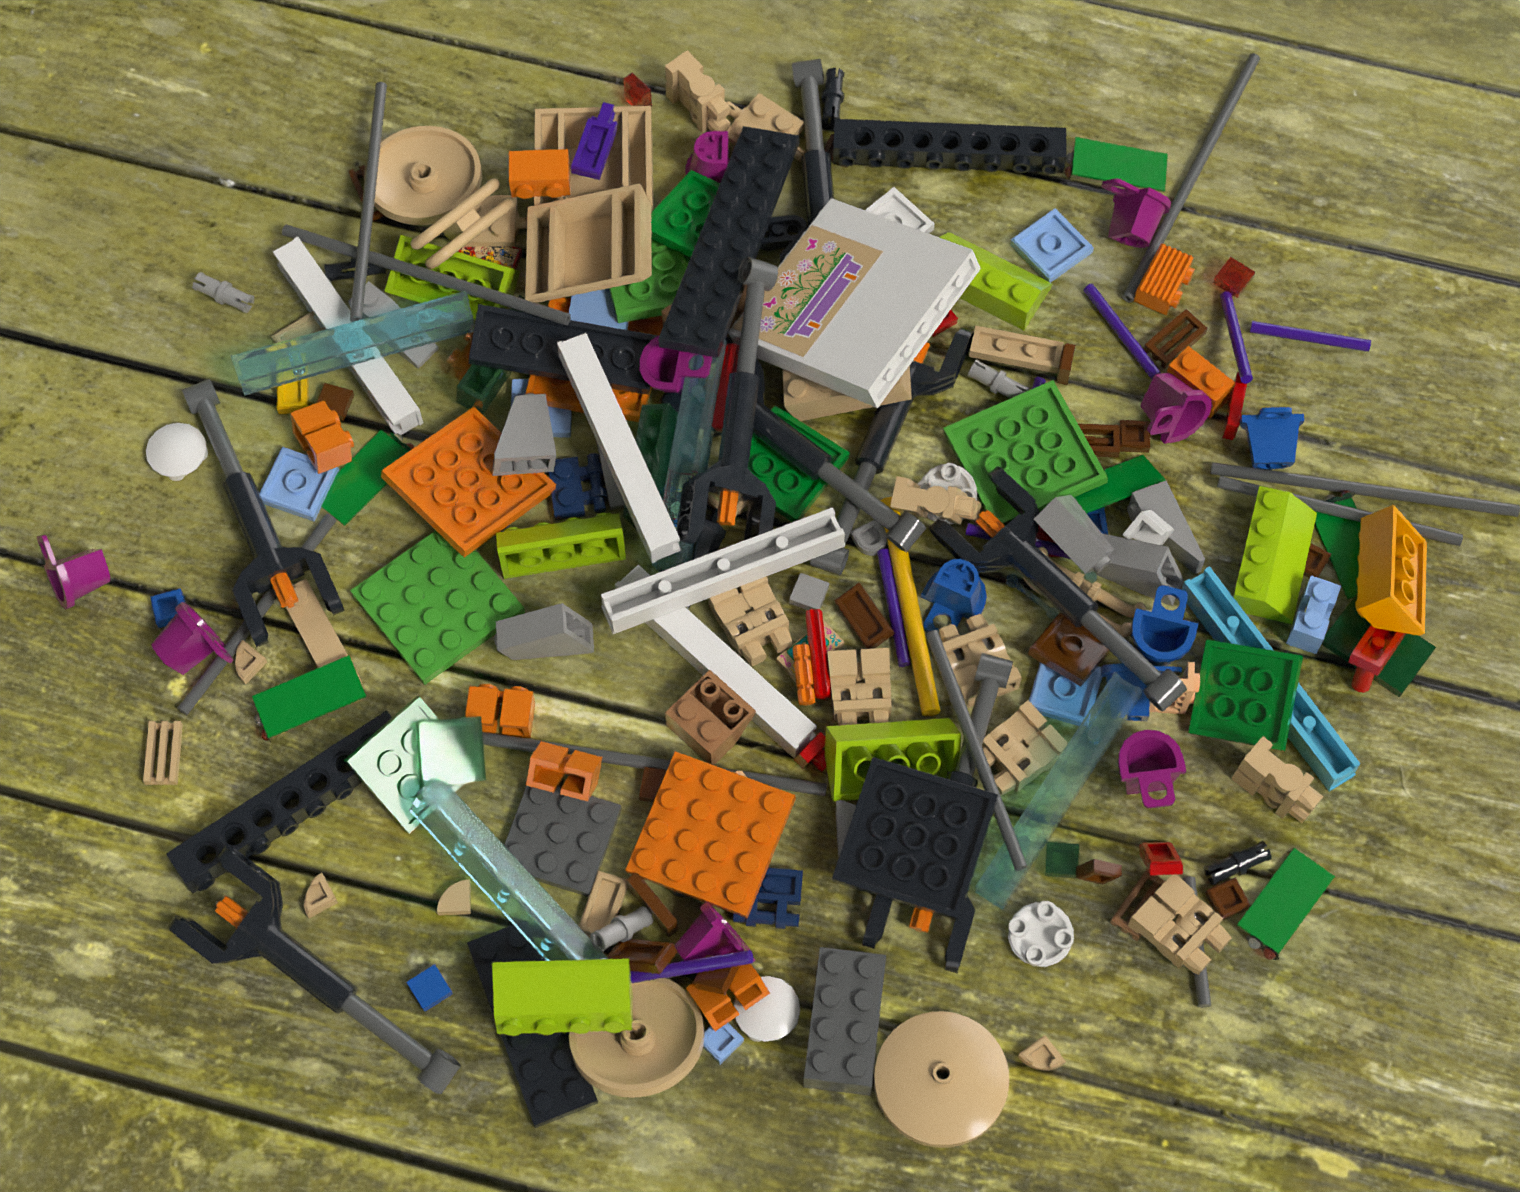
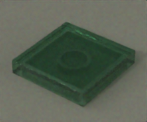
M481 716L416 722L421 787L486 781Z

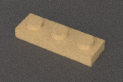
M975 325L969 357L1057 374L1064 342Z

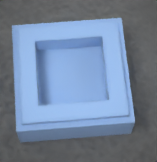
M729 1023L717 1031H714L711 1025L704 1031L703 1048L719 1064H722L744 1042V1038Z

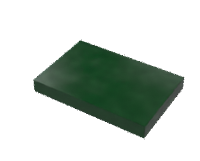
M1357 594L1327 632L1321 644L1348 663L1351 653L1371 625L1356 610ZM1406 634L1378 676L1374 675L1373 680L1398 697H1401L1436 647L1418 635Z

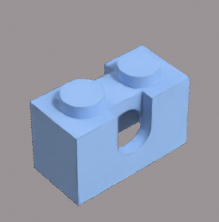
M1310 576L1303 591L1286 644L1317 654L1324 640L1330 622L1329 617L1335 606L1341 585Z

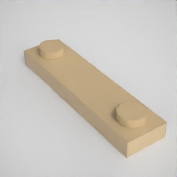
M307 579L294 584L293 587L299 602L294 603L292 608L287 606L286 609L317 667L320 668L348 656Z

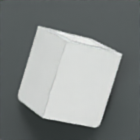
M1146 510L1141 511L1123 533V536L1127 539L1134 538L1137 541L1163 545L1174 529L1155 512Z

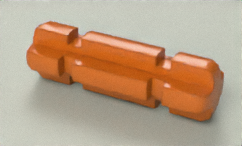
M807 644L795 645L792 649L795 661L798 703L802 706L812 705L815 703L810 648Z

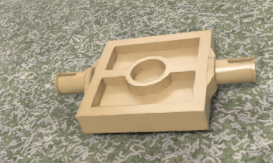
M760 93L742 110L730 101L727 102L730 106V113L728 115L735 119L734 123L727 130L728 141L734 146L737 143L743 126L799 135L805 128L804 121ZM798 147L794 158L802 162V157L807 151Z
M490 195L474 207L478 215L483 217L505 198H511L514 202L511 210L464 247H516V237L519 230L527 229V217H519L517 211V197L512 198L511 195Z

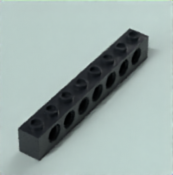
M835 119L833 164L839 162L843 166L868 165L876 168L894 166L903 169L919 167L931 170L944 168L960 171L1064 173L1067 151V128Z
M386 710L167 852V857L191 893L208 889L214 884L216 878L225 872L230 873L222 867L221 861L217 857L225 845L233 847L247 858L253 854L263 853L270 847L271 842L280 836L292 834L299 827V824L309 817L315 818L325 811L326 806L335 800H343L353 792V788L363 782L353 770L342 773L339 772L340 768L347 764L344 760L392 718L389 712ZM317 782H327L322 790H312ZM289 800H300L296 807L292 809L285 808ZM272 817L271 822L267 826H257L260 819ZM244 835L241 843L230 845V841L234 836ZM216 853L215 859L212 862L202 863L205 855Z

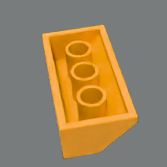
M1391 505L1361 518V531L1359 532L1360 553L1358 555L1359 575L1356 580L1358 597L1355 606L1358 614L1365 618L1374 628L1420 636L1425 634L1427 541L1395 505Z

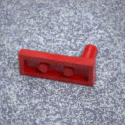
M1370 625L1349 659V663L1357 666L1351 683L1355 691L1365 693L1370 690L1374 675L1378 676L1406 633L1378 629Z

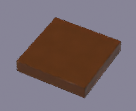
M1059 613L1029 648L1028 655L1077 685L1082 686L1110 651L1084 626L1076 628L1063 614Z

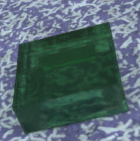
M1046 842L1044 876L1076 878V866H1079V844Z

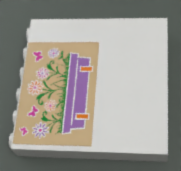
M831 198L777 268L778 277L772 290L765 291L756 358L878 408L980 271V265L973 250ZM744 312L734 322L728 332L733 342L740 345Z

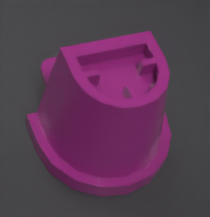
M728 131L705 132L697 138L693 153L687 159L686 175L693 170L721 183L730 160Z
M1114 178L1103 181L1101 186L1116 194L1112 201L1114 202L1108 237L1127 246L1137 248L1148 247L1162 216L1169 213L1171 206L1169 198L1150 187L1139 189L1121 179Z
M659 336L653 338L644 348L640 358V372L643 379L659 391L676 392L681 396H696L699 379L706 378L710 373L712 357L702 355L704 358L702 366L703 359L699 354L659 347Z
M1171 373L1154 375L1140 406L1151 420L1147 431L1151 435L1161 434L1160 440L1167 444L1184 440L1195 433L1208 418L1212 402L1202 390H1193Z
M44 534L37 536V541L46 563L43 566L57 600L65 610L72 608L75 605V600L110 582V573L102 549H90L56 561L47 536Z
M184 602L176 606L177 614L151 644L153 650L163 663L182 675L214 651L228 663L234 661L223 647L225 645L210 625Z
M1142 730L1133 733L1124 741L1118 754L1121 782L1124 781L1127 795L1140 793L1142 804L1148 809L1167 807L1174 804L1173 783L1180 774L1186 773V767L1179 745L1169 735L1158 730ZM1166 790V796L1160 800L1153 799L1148 794V792Z
M707 901L700 906L701 914L674 945L684 961L705 958L706 955L717 956L750 950L734 928Z

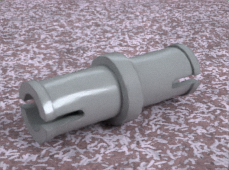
M199 272L195 277L196 280L202 283L193 282V289L215 298V302L221 305L226 303L244 313H248L252 308L251 305L246 303H254V296L233 288L231 283L227 281L220 282L202 272Z
M978 359L975 360L967 375L990 387L992 393L996 394L999 392L1009 399L1029 391L1028 387L1007 377L1006 372L1002 370L998 372Z
M641 906L625 916H616L611 920L610 924L591 933V943L596 950L603 951L619 941L626 942L633 937L634 933L653 923L652 914L646 907Z

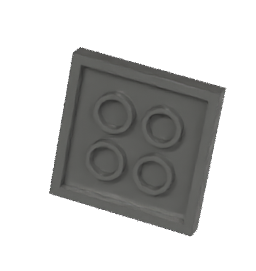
M527 786L498 860V869L589 897L597 872L600 871L622 810L621 805L593 796L587 802L560 795L561 786H558L554 793Z

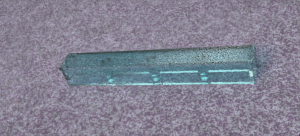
M467 291L231 355L230 357L243 393L248 395L474 332L475 326Z
M724 341L719 357H712L710 373L706 378L685 377L663 496V503L675 529L677 528L682 485L696 474L708 469L714 429L712 428L725 349L727 344H729ZM693 356L689 361V368L691 370L700 369L704 363L703 356ZM679 541V552L658 559L655 563L651 564L659 573L692 560L694 543L688 544Z
M1114 672L1013 828L1028 867L1015 871L1006 845L1003 843L975 886V893L1001 910L1005 908L1141 698L1142 689L1140 687L1133 686Z
M442 778L437 779L418 791V796L409 811L546 961L608 959L602 951L594 948L591 939Z

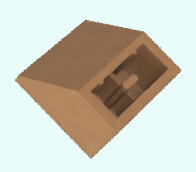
M709 670L665 712L666 726L705 762L715 765L736 744L756 714V710L715 673Z

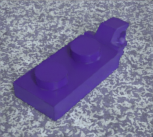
M603 102L598 117L592 116L591 119L588 118L571 165L572 174L600 180L617 132L618 124L613 121L615 117L614 104Z

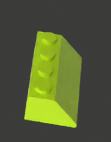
M950 232L940 236L939 238L972 249L981 268L960 296V299L1024 331L1050 291L1053 283Z
M401 235L394 258L423 268H427L425 265L426 259L443 248L428 243L422 248L415 250L410 245L413 238ZM456 252L436 268L430 269L512 296L514 295L520 274L518 270L460 252ZM390 270L384 291L476 320L478 304L507 309V306Z
M1259 486L1233 596L1246 614L1288 624L1293 623L1317 512L1291 492Z
M601 513L587 519L569 518L565 522L555 524L543 522L536 524L534 527L523 529L511 527L503 532L496 533L497 551L504 579L626 560L619 513Z
M950 718L826 726L825 761L832 800L859 799L872 757L946 778L947 772L955 771L960 754L961 732Z
M629 959L493 962L494 1018L497 1034L516 1036L522 1033L551 1035L557 1032L585 1034L593 1031L619 1033L632 1030L633 993Z

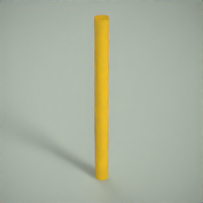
M886 497L880 500L901 516V513L899 511L890 507L892 497ZM887 538L921 713L925 717L934 716L941 711L909 553L902 551Z

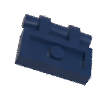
M589 454L586 467H579L578 457L556 459L554 472H549L550 479L556 484V489L551 492L555 520L586 516L584 505L593 504L594 512L596 513L606 511L605 501L608 500L607 489L603 487V470L599 454ZM590 480L591 490L582 492L581 481Z
M768 868L748 919L734 914L733 922L746 923L748 927H756V924L776 925V929H785L786 926L799 927L800 914L787 913V905L800 906L803 870ZM758 902L777 904V912L757 911Z

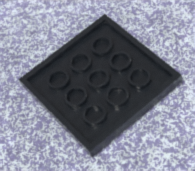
M872 757L832 881L959 921L997 804L998 794Z

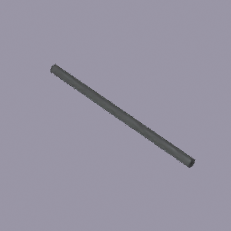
M1224 476L1219 477L1217 488L1257 497L1259 486H1261ZM1292 493L1316 512L1361 522L1362 517L1372 514V512ZM1410 522L1423 538L1460 546L1462 543L1463 534Z
M326 514L301 548L314 551L336 523V519L330 514ZM273 588L268 590L256 605L262 618L277 599ZM245 620L224 646L231 657L236 653L242 640L245 641L250 635ZM217 655L177 709L187 716L228 662Z
M938 630L930 631L926 634L927 640L984 790L998 794L993 814L1015 871L1023 870L1028 867L939 632Z

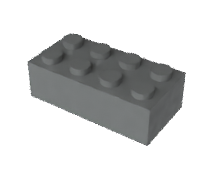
M820 947L804 1073V1088L870 1096L886 955Z

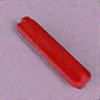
M735 343L727 344L714 410L712 428L722 432L729 374L736 372L739 345Z
M810 609L806 611L805 619L810 648L813 688L816 699H827L831 697V684L823 614L820 609Z

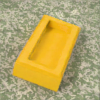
M307 354L277 357L278 414H291V412L309 406Z

